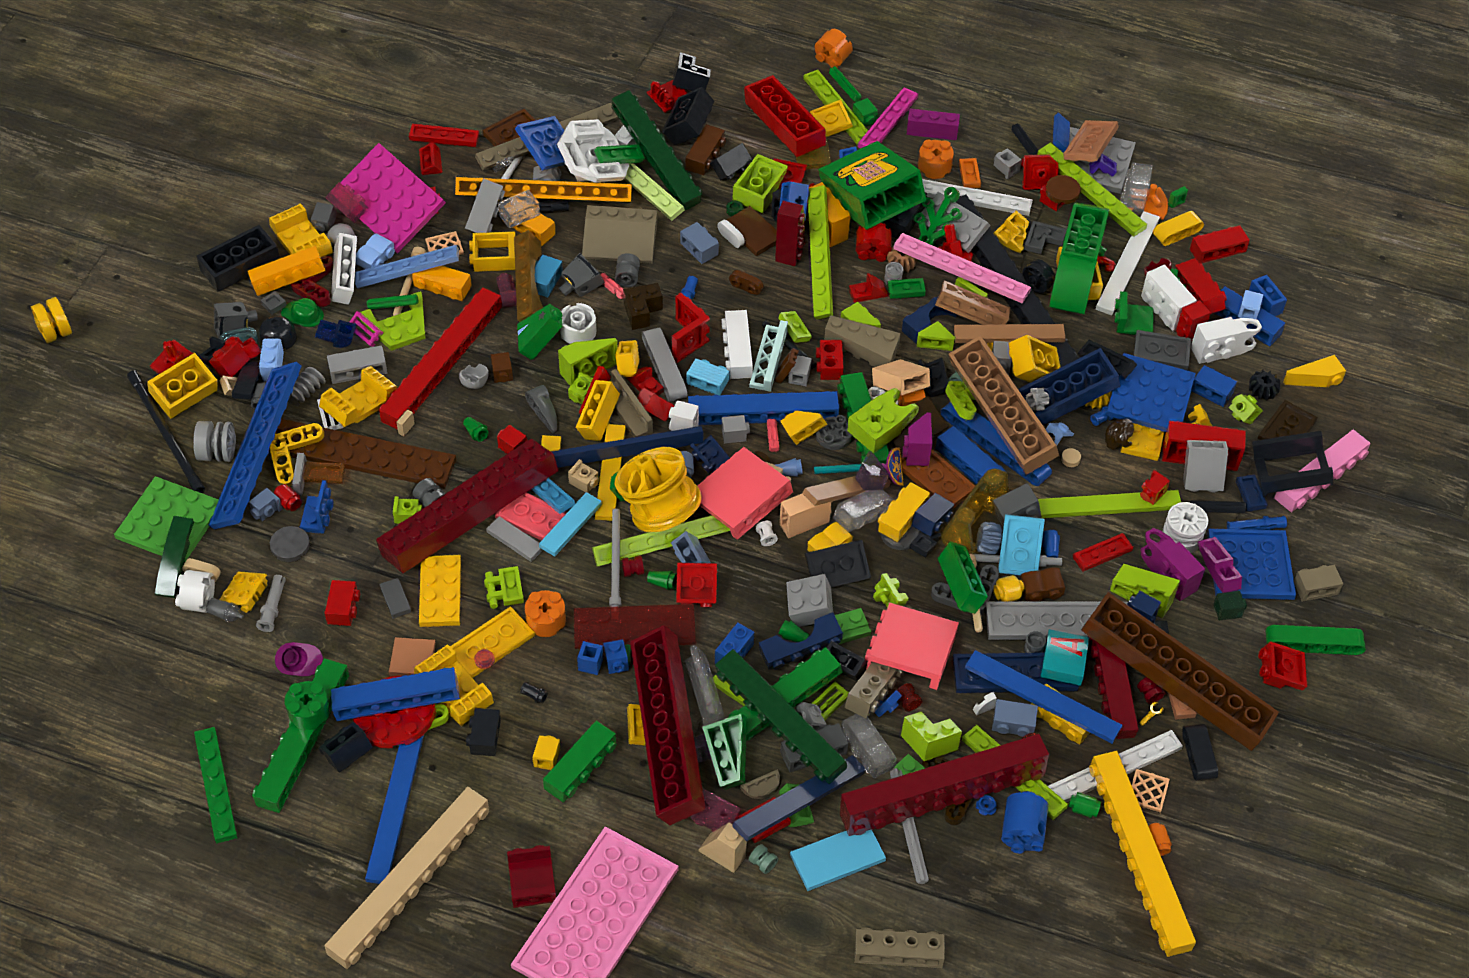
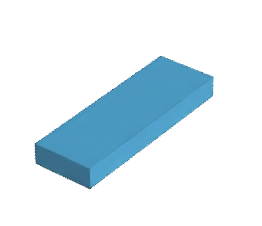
M549 478L531 489L559 514L575 505L574 499Z

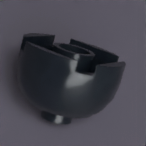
M276 315L265 319L259 329L261 343L263 339H281L283 349L286 348V350L291 348L297 339L293 323L284 316Z

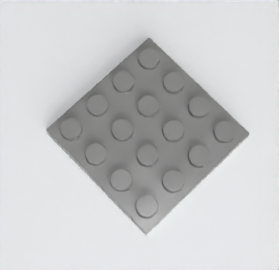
M1070 127L1069 144L1079 129ZM1112 137L1102 154L1117 163V173L1113 177L1108 173H1103L1100 168L1094 174H1091L1090 162L1078 160L1073 162L1106 190L1121 194L1136 142Z

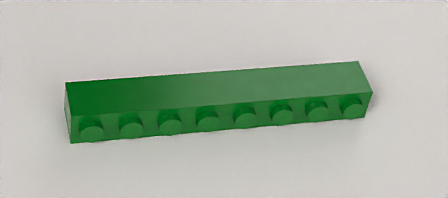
M324 658L322 664L317 666L312 682L322 684L327 694L331 713V689L344 686L349 677L347 665ZM325 720L319 724L318 728L313 730L299 729L289 721V727L286 733L282 734L278 749L272 753L269 766L263 770L261 782L253 790L252 796L257 807L280 814L326 723Z

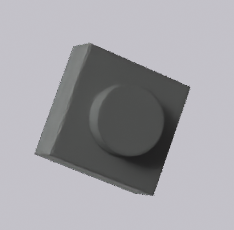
M276 291L260 300L261 305L271 315L287 306L286 301Z

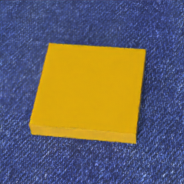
M841 100L810 111L811 115L826 129V137L853 127Z

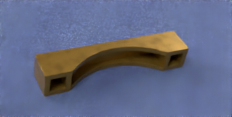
M529 230L514 237L517 320L519 322L543 308L535 283V264L541 255V241Z

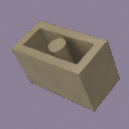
M1322 565L1318 568L1302 569L1297 572L1294 579V585L1301 601L1339 595L1343 586L1335 565Z

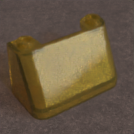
M990 469L983 475L943 529L941 538L944 545L947 546L951 541L966 546L968 553L974 554L977 548L976 544L972 541L971 527L983 510L993 513L995 508L994 499L1009 492L1007 472L999 469Z

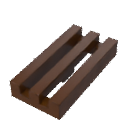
M794 348L790 350L777 368L775 382L781 384L795 366L799 350Z

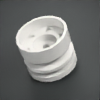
M1189 502L1178 503L1168 511L1162 532L1170 536L1175 543L1180 542L1190 553H1193L1199 548L1197 545L1198 541L1204 538L1208 526L1207 514L1196 504Z

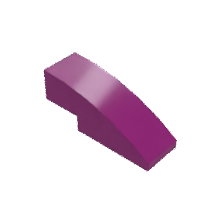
M1213 537L1198 541L1197 545L1204 562L1222 593L1240 590L1242 576L1233 566V558L1218 539Z

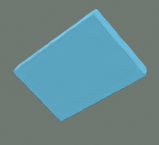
M1005 514L998 567L999 573L1021 575L1029 571H1038L1044 518Z

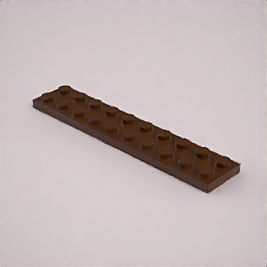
M281 419L275 434L308 424ZM323 428L324 438L321 441L289 450L293 458H297V453H304L307 461L413 483H419L423 479L431 478L442 489H445L456 462L455 454ZM316 429L313 430V436L317 435L318 431ZM295 434L292 437V441H300L302 435ZM277 440L275 445L279 447L281 442Z

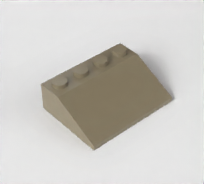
M587 205L582 255L586 259L617 261L620 255L629 253L637 256L640 263L652 264L657 232V210Z

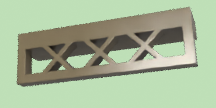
M617 369L612 370L610 382L613 383L620 393L614 410L633 437L653 434L652 418Z

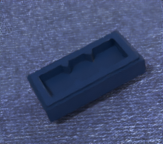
M1255 474L1237 477L1236 483L1243 501L1246 503L1247 511L1266 509L1267 502L1265 497L1263 498Z

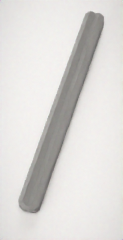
M897 768L890 771L891 779L903 775L902 770L899 771ZM910 817L902 822L916 882L918 884H925L929 881L914 817Z

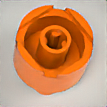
M837 29L827 30L815 43V57L819 62L824 61L829 64L831 68L834 66L838 68L852 53L851 41L848 43L845 39L847 36Z
M929 139L923 142L919 151L918 169L920 172L925 173L926 177L941 179L951 172L954 151L950 142Z
M545 590L532 592L525 603L526 623L535 632V635L551 637L564 628L566 623L565 603L560 593Z

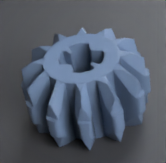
M983 522L980 525L976 539L978 552L986 555L997 553L1002 538V529L999 524Z

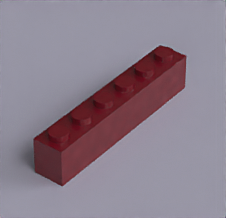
M1088 636L1089 640H1092L1091 656L1096 661L1094 666L1095 676L1099 677L1100 682L1098 683V693L1103 698L1101 703L1102 713L1106 714V717L1122 724L1116 739L1135 738L1139 729L1125 661Z

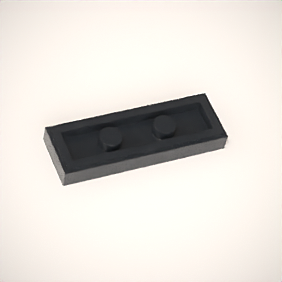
M247 362L242 367L232 391V398L247 400L252 398L261 375L259 369L260 362Z

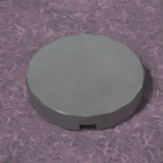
M295 526L283 527L277 530L270 540L272 554L280 561L285 562L299 560L301 556L308 552L310 547L307 533Z

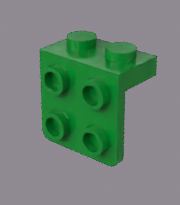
M1120 291L1119 299L1116 298L1114 309H1117L1114 316V323H1117L1116 333L1136 335L1137 330L1153 332V308L1151 306L1127 304L1128 292Z

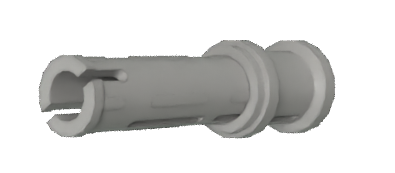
M282 575L273 576L266 604L261 607V617L256 623V627L261 631L271 632L274 630L275 625L273 623L279 613L277 606L286 581L285 577L282 578Z

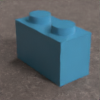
M542 255L540 260L536 261L535 283L538 295L548 297L563 271L561 260Z

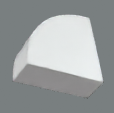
M993 692L984 696L985 700L981 704H975L973 711L976 715L995 707L996 696Z

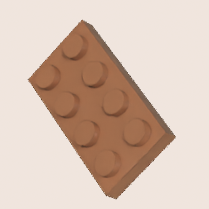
M1085 120L1063 153L1064 160L1097 161L1119 128L1118 122Z

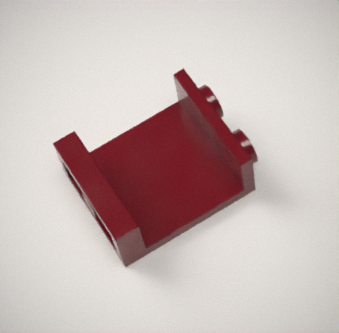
M538 845L529 849L516 848L512 851H507L513 908L553 903L556 899L550 846Z

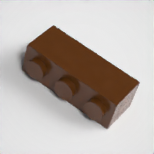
M706 124L685 157V170L704 176L707 170H710L712 167L710 163L718 158L721 147H724L726 144L725 130Z

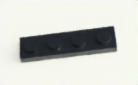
M1090 339L1078 352L1080 357H1083L1101 348L1119 376L1124 379L1137 366L1134 360Z

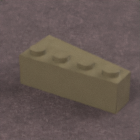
M830 315L825 328L824 340H842L843 352L848 351L853 354V357L857 359L862 358L868 361L870 365L876 367L894 361L899 348L901 333Z

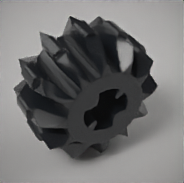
M1264 370L1261 372L1256 371L1249 380V391L1252 392V396H1258V399L1264 398L1265 401L1269 398L1274 399L1281 389V380L1277 379V374L1272 375L1271 370L1268 373Z

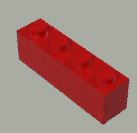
M1196 258L1175 265L1180 282L1186 285V289L1197 301L1201 300L1211 312L1210 314L1226 309L1225 301L1227 298L1225 292L1219 289L1217 282L1212 280L1210 273H1206L1202 263L1199 264Z

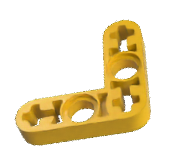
M312 423L275 434V438L269 448L276 476L281 485L287 484L290 487L293 482L294 467L289 450L321 441L324 438V430L321 425ZM316 429L318 431L317 435L313 436V430ZM295 434L302 435L301 440L298 442H293L292 437ZM277 440L281 442L279 447L275 445ZM281 456L287 457V462L283 465L277 463ZM283 470H286L287 474L289 475L288 481L284 480L285 475Z

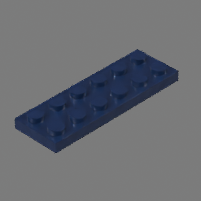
M1044 653L984 654L1043 685L1048 684L1057 691H1078V685L1041 677ZM953 654L956 693L1010 692L965 669L966 663L972 654Z

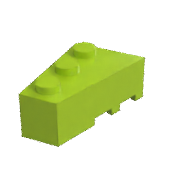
M1123 564L1112 581L1110 591L1128 601L1131 596L1135 597L1139 590L1161 602L1157 616L1163 619L1174 601L1180 580Z

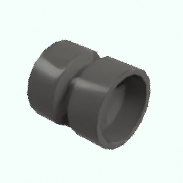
M625 253L618 257L615 282L620 286L633 287L637 284L640 260L637 256Z
M431 478L423 479L413 490V496L423 504L424 508L446 494Z

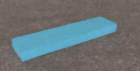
M586 492L539 543V548L555 557L601 507L602 501Z

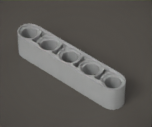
M661 328L643 331V343L658 379L664 387L667 400L671 402L686 398L687 389Z

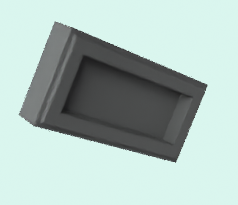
M398 578L379 584L392 619L411 613L410 605Z

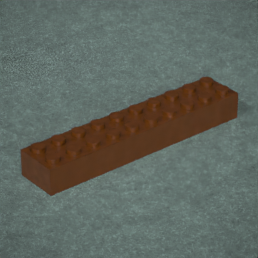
M1109 592L1081 629L1082 632L1250 751L1261 742L1279 711Z

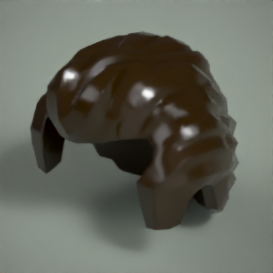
M1130 419L1115 420L1108 425L1105 432V443L1109 449L1115 450L1119 445L1125 448L1132 445V442H1128V438L1133 435L1134 424Z

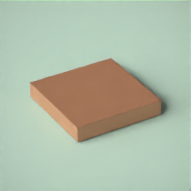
M395 637L389 675H413L414 667L434 654L435 640Z

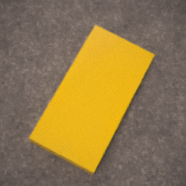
M510 606L450 647L456 652L457 662L474 678L533 638L535 632Z

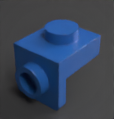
M623 639L603 643L609 674L628 671V658Z
M896 690L887 699L885 698L884 701L880 700L875 714L880 717L887 710L891 713L899 705L897 701L902 695Z

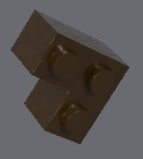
M653 283L623 289V302L632 330L650 327V312L663 310V295L659 284Z

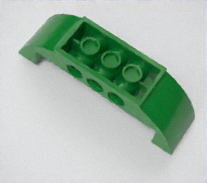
M1078 202L1074 203L1049 307L1085 314L1110 209Z

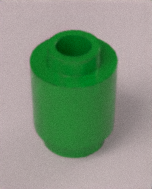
M1077 792L1076 795L1071 796L1068 807H1072L1071 812L1089 818L1092 816L1097 818L1101 801L1097 800L1096 797Z

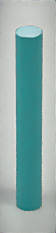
M862 464L814 467V474L867 471V467H863Z

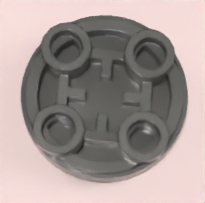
M843 415L825 418L824 420L828 425L815 432L817 442L822 447L830 450H840L847 447L851 443L853 436L847 431L848 421H846V418Z

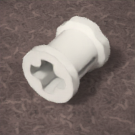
M762 521L756 525V532L760 534V542L763 546H771L777 542L778 538L773 533L770 521Z

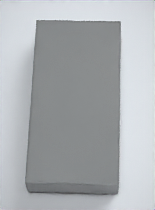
M297 453L292 482L294 491L299 495L303 494L307 471V460L304 453Z

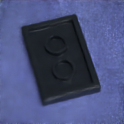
M862 540L805 553L810 577L825 574L831 587L871 578Z

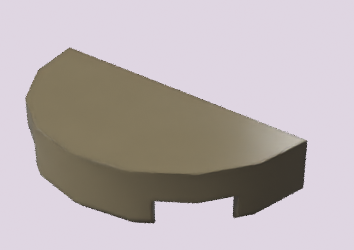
M778 769L742 784L740 789L745 795L754 799L768 798L779 787Z

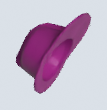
M285 643L277 650L275 655L277 669L287 675L311 676L315 674L317 666L323 662L320 650L313 645L304 643Z

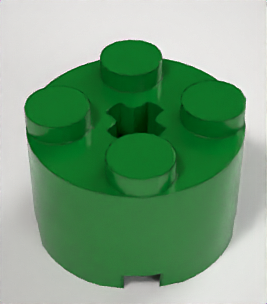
M304 681L293 683L289 687L285 696V707L289 720L297 728L313 730L318 728L319 724L324 720L328 719L330 706L322 684Z

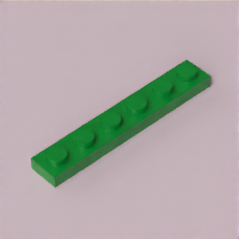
M211 727L195 731L194 735L215 842L217 844L236 839L238 837L216 729Z

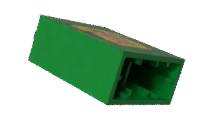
M878 141L818 169L821 182L831 190L836 199H839L843 208L849 211L851 219L866 230L926 201L920 170Z

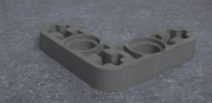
M990 564L985 565L979 575L983 586L989 589V592H987L988 598L980 607L981 615L986 611V602L990 601L994 591L993 586L996 585L999 576L998 568ZM989 572L993 573L990 577V580H986ZM939 582L933 585L931 597L934 601L959 609L948 584Z

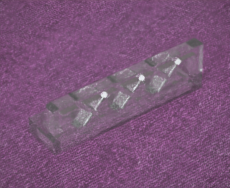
M694 645L690 647L692 657L686 659L685 663L704 726L724 720L725 716L706 654Z

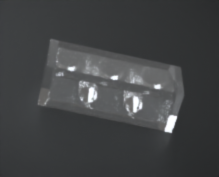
M1132 163L1131 169L1127 170L1126 179L1128 181L1124 182L1123 191L1125 193L1122 192L1120 201L1133 212L1143 213L1152 179L1153 165Z
M877 485L839 503L833 519L846 531L851 532L855 529H860L869 522H874L883 512L886 513L893 499Z
M855 714L842 721L841 729L845 738L851 745L854 756L859 757L862 761V765L867 773H870L875 779L894 769L896 756L868 717L866 719Z

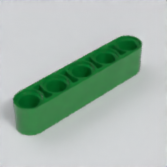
M1270 625L1265 629L1267 644L1271 641L1305 653L1359 655L1366 651L1364 633L1361 629Z

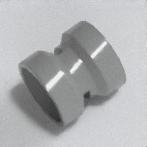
M897 262L888 263L885 268L884 282L887 284L889 280H902L903 266Z

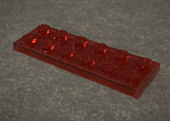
M694 604L574 608L575 649H580L583 641L603 646V643L622 639L624 645H630L631 647L630 641L663 625L677 635L679 645H696Z

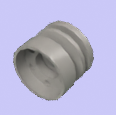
M198 421L194 431V454L196 460L211 461L215 454L218 462H221L223 459L225 462H231L236 446L233 423L225 422L224 424L223 422H217L214 428L212 421Z

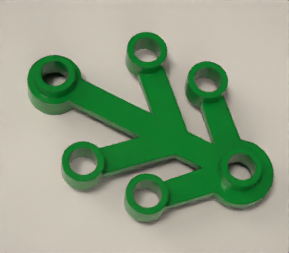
M954 187L945 189V198L936 214L934 201L930 197H926V201L922 202L923 206L927 209L931 225L927 230L925 224L926 216L922 213L915 215L914 220L918 223L921 232L918 240L925 241V243L934 246L935 240L946 236L944 229L945 225H947L946 223L959 220L962 217V212L958 208H953L950 214L944 216L950 203L956 202L960 197L959 191ZM942 226V230L935 232L938 227Z

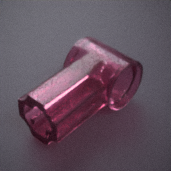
M501 273L496 278L500 291L499 295H501L502 307L517 305L516 288L512 276L507 273Z

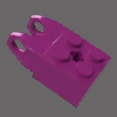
M1152 528L1145 533L1147 545L1141 547V556L1149 569L1154 573L1180 580L1175 595L1179 601L1198 591L1205 568L1180 542L1175 543L1170 536L1161 530ZM1150 535H1158L1160 541L1156 543L1150 538ZM1150 549L1152 556H1148L1145 550Z

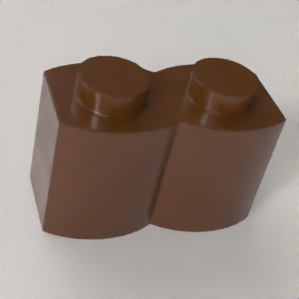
M1059 568L1022 573L1020 576V580L1024 584L1023 595L1027 602H1039L1044 598L1058 599L1064 595L1065 585Z

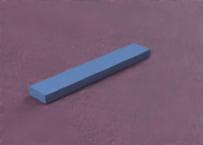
M457 245L357 271L355 272V285L357 288L457 262L459 261V248Z

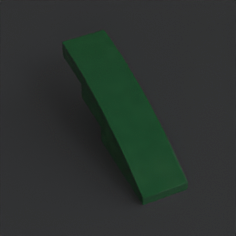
M173 516L159 567L155 588L156 596L175 598L179 587L177 584L180 574L183 575L182 567L190 545L189 537L194 525L193 518Z

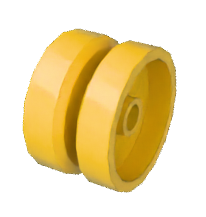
M56 297L46 300L48 312L41 303L30 306L37 328L42 333L46 343L57 339L54 328L57 329L62 337L72 334L66 315Z

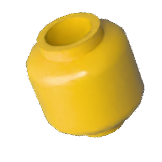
M1014 575L1000 578L996 581V585L993 586L994 595L1001 602L1019 600L1024 591V584L1022 580H1018Z

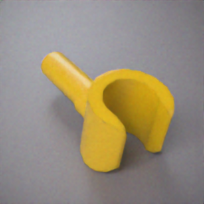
M1154 702L1151 704V710L1139 722L1141 726H1143L1154 715H1160L1163 713V707L1158 712L1154 711V706L1157 705L1158 702Z

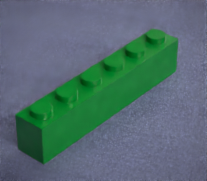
M862 372L840 376V383L837 384L839 395L842 394V405L844 409H847L848 421L852 414L872 400ZM856 441L858 453L861 452L862 455L861 464L863 467H867V473L874 472L875 465L886 464L889 454L887 445L876 453H872L861 442Z
M825 647L823 650L814 652L806 662L799 663L791 673L782 675L778 682L771 687L794 708L842 673L841 665ZM746 705L739 710L732 711L728 717L730 718L741 713L747 717L746 742L769 726L768 723L763 724L757 717L758 713L754 709L749 710Z

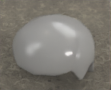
M342 223L332 226L327 233L331 246L335 245L339 233L355 236L351 226Z
M478 364L475 368L468 365L460 371L459 379L464 387L479 389L485 385L489 371L482 364Z

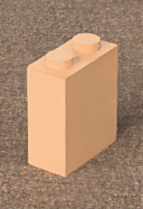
M900 359L872 368L873 386L887 391L897 388L901 391L900 395H904L930 386V369Z
M803 494L782 501L780 526L788 539L829 523L832 512L831 502L814 506Z

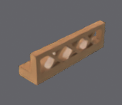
M945 280L942 283L941 292L935 303L936 306L982 325H1006L1010 314V307Z

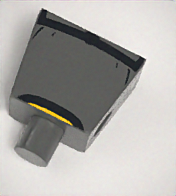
M579 253L562 271L561 275L566 283L559 287V290L565 297L572 291L579 297H582L605 282L600 273Z
M242 302L214 304V329L217 337L221 340L246 333L248 331V322L258 320L256 310L246 311Z

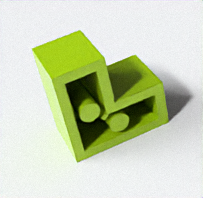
M922 712L904 717L901 732L902 738L923 761L958 750L962 731L951 719L933 724Z

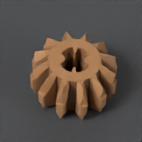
M891 247V252L887 255L888 263H900L903 266V271L906 272L914 269L917 262L916 258L899 252L894 247Z

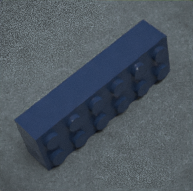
M1099 348L1018 390L1026 400V395L1031 393V388H1044V392L1049 395V404L1044 406L1045 410H1033L1041 424L1045 425L1120 387L1119 374L1102 349Z

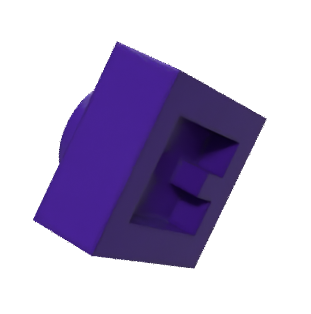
M1101 154L1097 161L1089 163L1091 174H1094L1098 168L1103 173H1108L1112 177L1117 173V163L1104 154Z

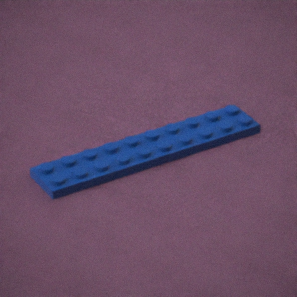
M298 362L271 370L210 520L209 526L211 528L218 529L239 524L243 519L244 510L250 501V495L256 486L258 475L262 471L263 462L269 453V447L275 438L277 427L281 423L282 414L287 408L288 399L299 377L302 366Z

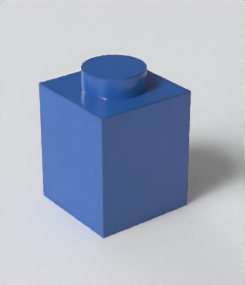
M583 641L577 657L578 671L598 675L603 661V646Z

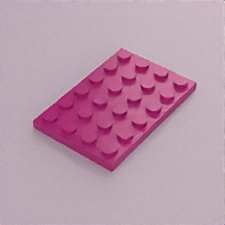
M380 143L331 192L375 234L377 233L394 243L393 249H395L397 254L446 203Z

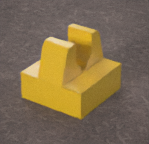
M1202 405L1194 406V411L1188 415L1190 421L1197 420L1191 424L1212 426Z

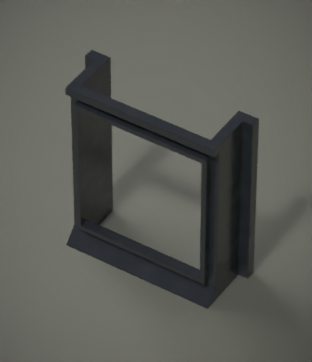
M1321 431L1252 441L1254 463L1263 498L1268 493L1326 484L1333 485V470L1327 463ZM1313 453L1317 455L1320 469L1268 476L1265 464L1267 460Z

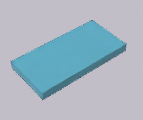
M872 829L862 835L848 836L847 831L790 852V856L807 891L886 861V857Z

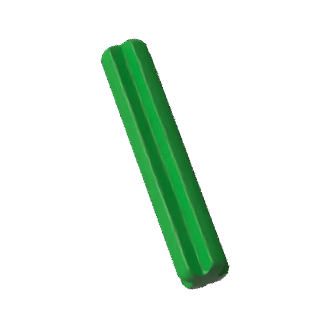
M836 66L830 68L829 74L854 102L860 101L861 94Z
M412 294L369 299L366 304L368 309L416 305L419 303L418 295Z

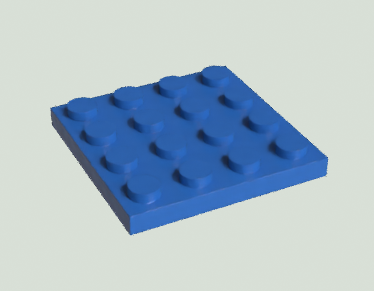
M1123 353V356L1134 360L1137 366L1126 379L1119 376L1120 387L1112 391L1106 415L1117 419H1130L1135 424L1166 432L1169 421L1183 422L1196 373Z
M1208 529V539L1213 537L1218 539L1233 558V566L1242 576L1241 589L1224 594L1214 581L1216 598L1295 599L1296 591L1286 530Z

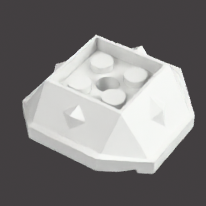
M598 119L569 122L557 146L565 160V165H567L570 173L575 175L577 182L592 181L601 183L621 181L626 177L629 167L628 163H599L594 152L596 147L619 145L616 137L603 127V124Z

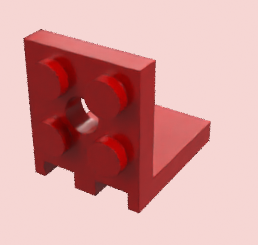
M682 293L675 296V320L684 327L672 335V356L676 363L710 341L706 336L710 332V327L706 324L710 317L705 314L702 308H698L689 297Z

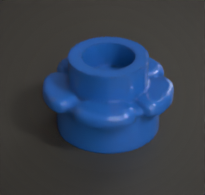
M985 795L976 802V808L979 809L980 814L986 816L996 812L995 807L997 804L993 797Z

